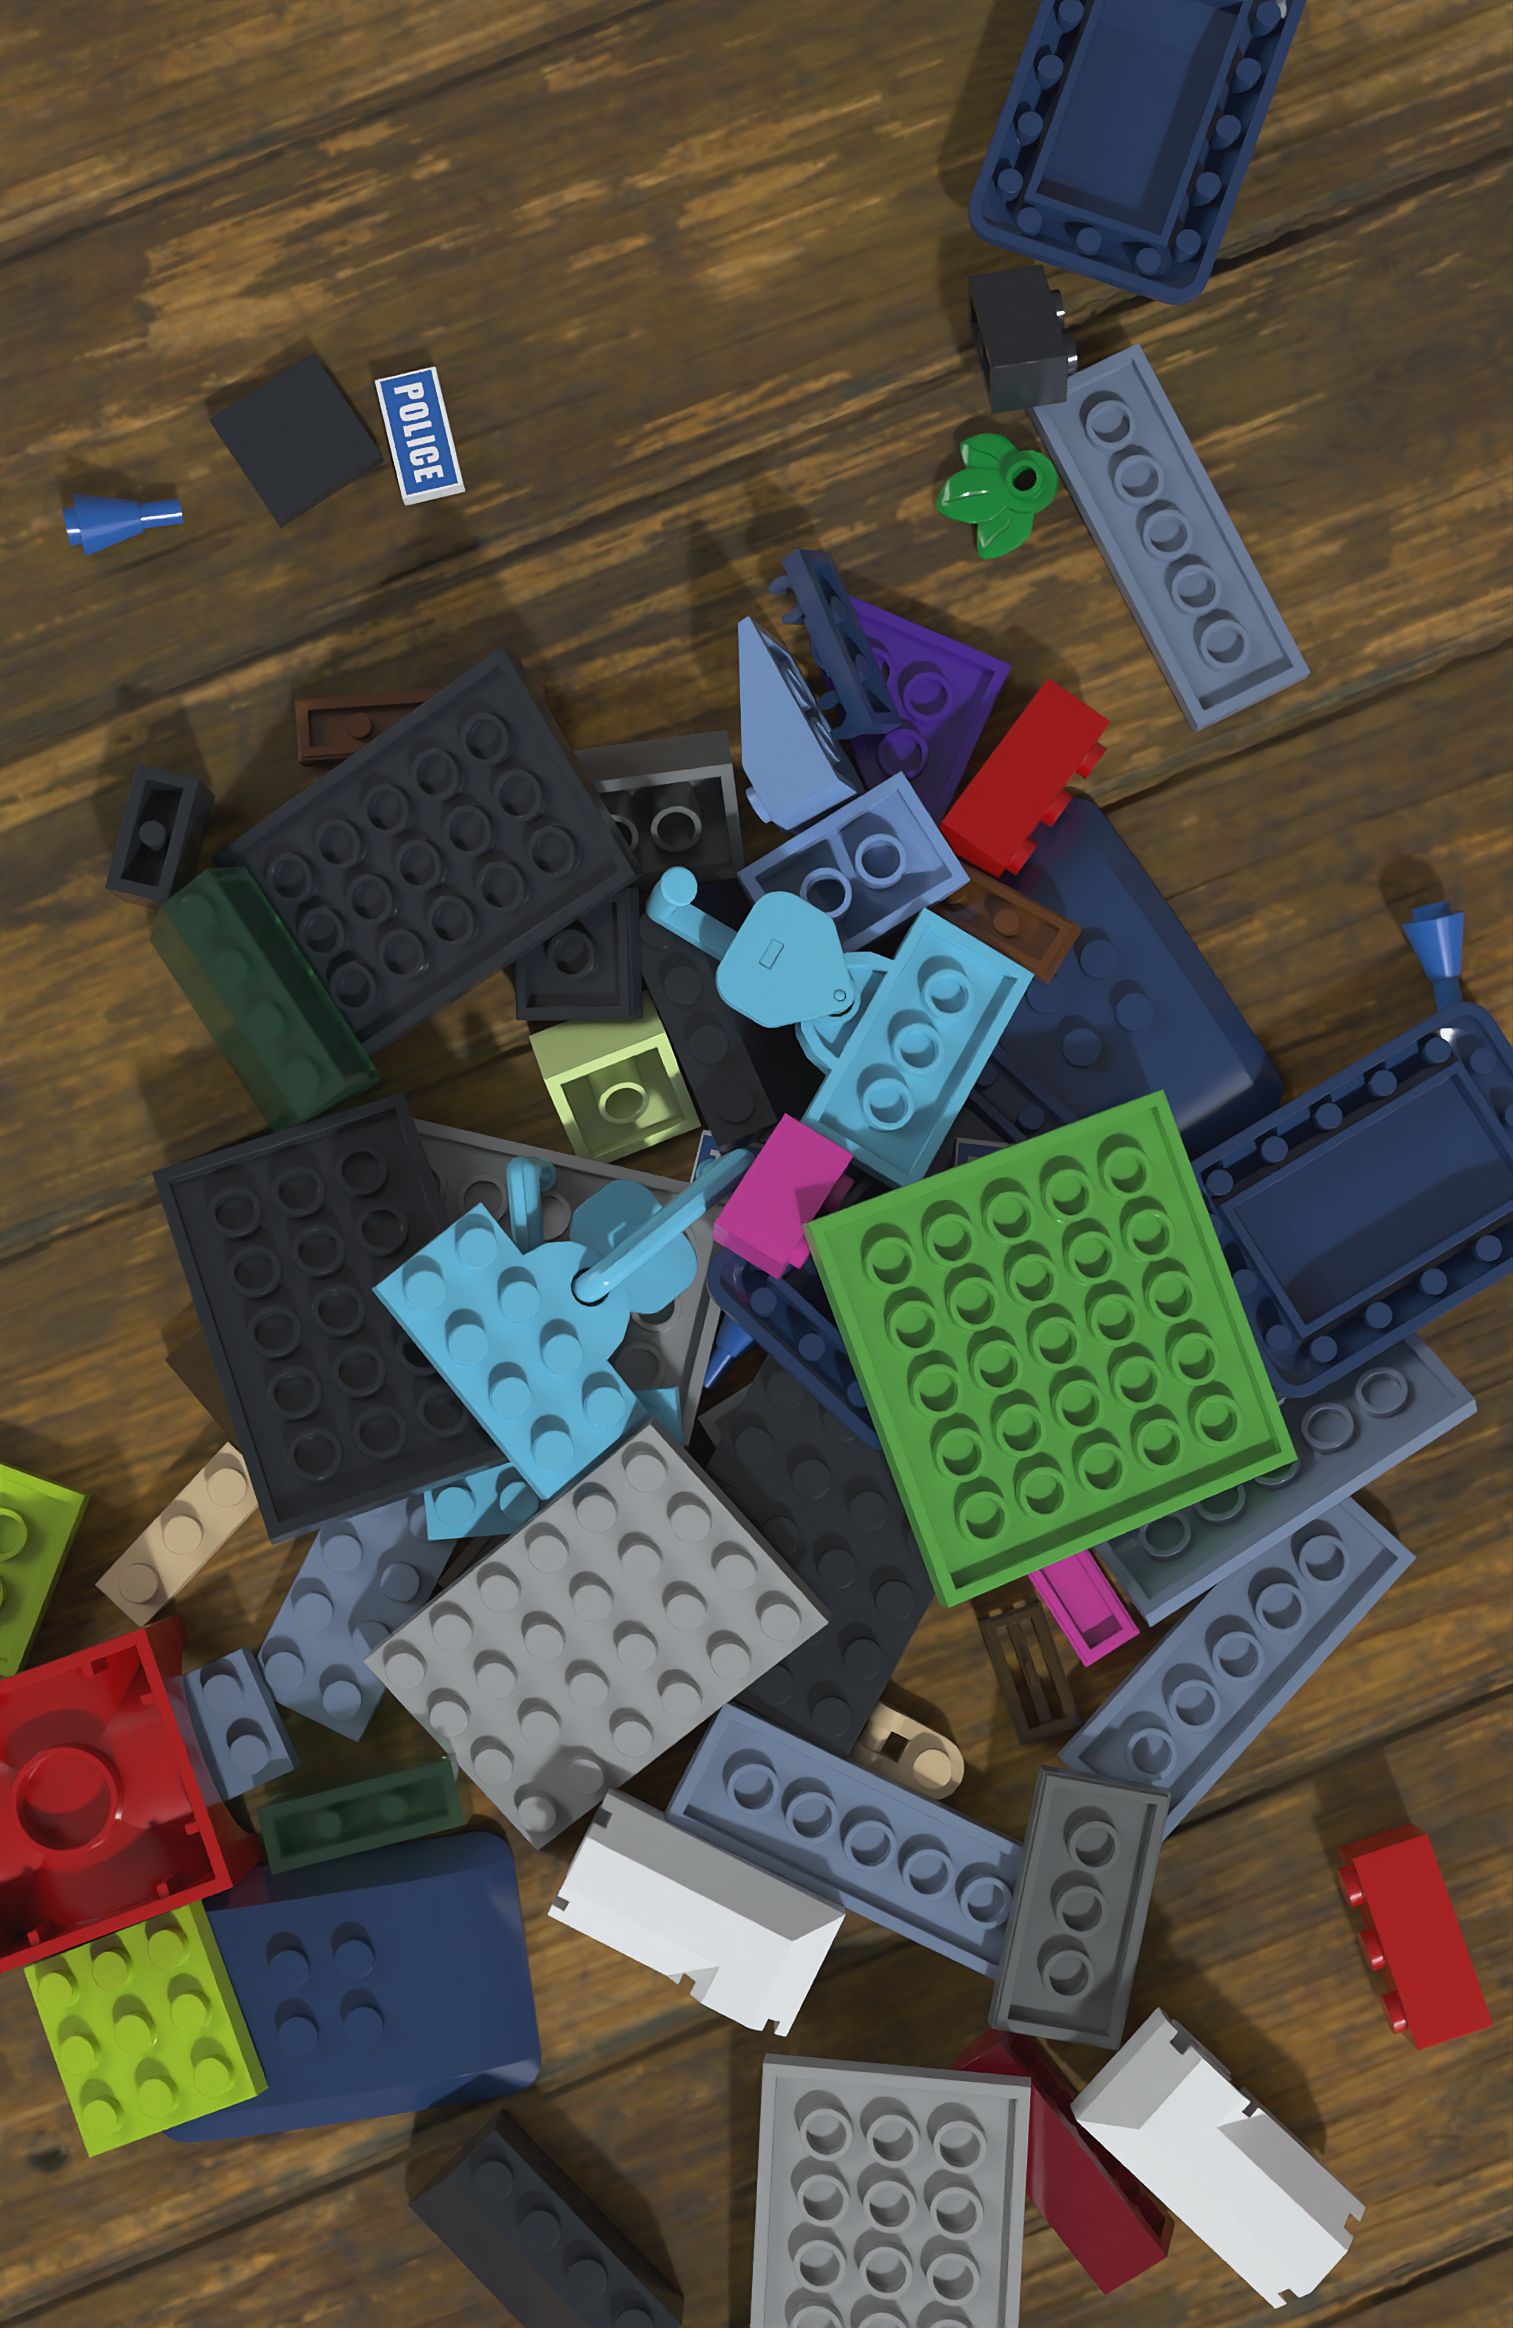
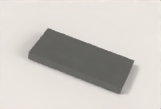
M1046 1765L1039 1766L988 2015V2022L992 2029L1119 2050L1172 1794L1166 1787Z

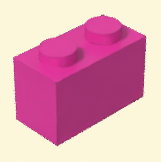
M785 1113L716 1219L711 1238L778 1280L789 1263L801 1269L811 1254L801 1225L819 1218L824 1209L831 1213L838 1211L855 1180L846 1175L854 1155Z

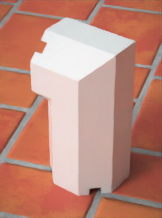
M609 1788L602 1805L599 1806L568 1868L567 1877L561 1889H558L547 1914L663 1973L676 1984H679L684 1973L695 1981L690 1995L701 2004L748 2028L759 2031L763 2030L768 2019L774 2020V2034L787 2036L846 1915L845 1907L665 1821L664 1812L619 1789L613 1790Z
M1158 2007L1070 2104L1076 2120L1275 2309L1287 2304L1281 2293L1284 2290L1290 2289L1299 2298L1311 2293L1347 2253L1354 2236L1344 2228L1349 2213L1360 2221L1366 2207L1353 2189L1265 2108L1244 2086L1238 2090L1230 2083L1232 2078L1229 2076L1231 2072L1185 2027L1175 2019L1171 2021L1167 2013Z

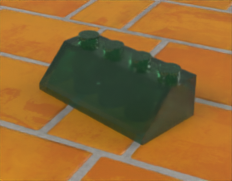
M246 867L207 868L161 905L149 940L274 1133L336 1114L382 1079L380 1073Z

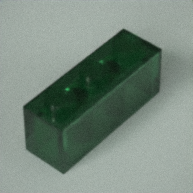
M446 1751L274 1795L256 1809L272 1875L466 1825L474 1813L466 1774L459 1766L456 1753L448 1754Z

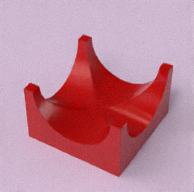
M180 1613L0 1680V1973L232 1888L264 1858L256 1832L253 1834L245 1832L235 1822L225 1807L202 1756L192 1725L183 1684L182 1647L188 1635Z

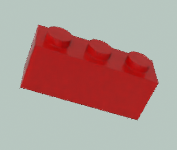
M1048 678L942 820L938 829L956 858L997 881L1006 869L1016 876L1038 846L1036 842L1029 838L1041 821L1049 827L1054 825L1073 797L1064 790L1075 774L1086 780L1108 748L1099 743V740L1111 721Z
M1410 1822L1339 1846L1338 1848L1345 1866L1336 1869L1338 1882L1348 1905L1351 1908L1359 1906L1366 1930L1358 1932L1359 1943L1372 1971L1381 1970L1388 1993L1379 1995V2000L1392 2033L1395 2035L1402 2032V2035L1420 2051L1494 2026L1428 1834Z

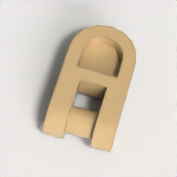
M878 1699L862 1733L847 1756L935 1800L943 1799L952 1794L960 1785L964 1774L963 1757L957 1745L949 1737ZM891 1731L907 1738L897 1759L881 1751Z

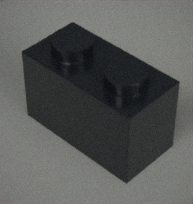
M1043 264L969 276L968 324L992 414L1066 402L1068 374L1077 373L1076 345L1072 334H1062L1064 307L1061 292L1059 289L1050 290Z
M139 764L136 765L105 885L108 891L123 902L185 916L215 799L213 792L199 778Z

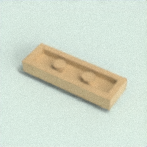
M228 1441L95 1584L140 1628L149 1625L259 1506L242 1452L233 1441Z

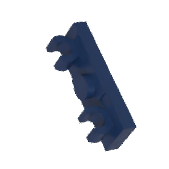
M797 549L781 559L787 575L773 580L768 588L771 595L784 596L791 593L792 590L795 592L797 598L796 605L792 611L781 617L783 624L806 625L811 637L809 642L811 654L816 663L826 672L827 677H831L836 691H829L823 694L817 702L819 709L832 710L842 705L845 710L846 717L844 723L829 732L832 739H853L860 734H887L903 724L831 553Z

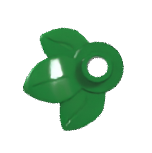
M984 433L970 437L960 443V452L967 468L957 472L945 482L935 502V508L939 513L952 520L967 524H978V553L981 559L989 560L1012 552L1029 538L1035 513L1042 511L1053 501L1058 490L1059 479L1055 466L1044 454L1034 450L1018 451L1006 437L998 434ZM1025 471L1036 473V483L1031 489L1027 491L1016 489L1015 482L1021 473Z

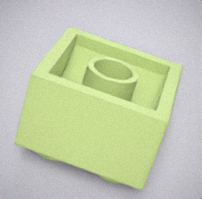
M648 989L642 991L643 1018L568 1020L529 1036L543 1079L577 1157L609 1163L701 1126Z

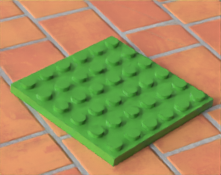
M1163 1089L801 1225L940 1606L950 1608L1298 1460Z

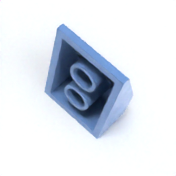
M748 616L738 623L742 766L753 785L746 790V794L755 812L763 822L768 823L772 820L783 834L793 833L797 836L867 793V790L839 739H832L829 732L833 729L823 710L819 709L818 701L790 650Z
M902 771L737 872L739 886L752 907L764 895L783 891L800 897L829 915L835 924L843 953L871 951L914 921L917 914L924 907L930 910L970 882V878Z

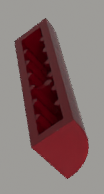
M989 2028L960 2054L948 2070L1031 2077L1025 2193L1103 2294L1107 2295L1167 2258L1175 2221L1151 2190L1076 2120L1070 2104L1077 2098L1076 2094L1030 2035Z

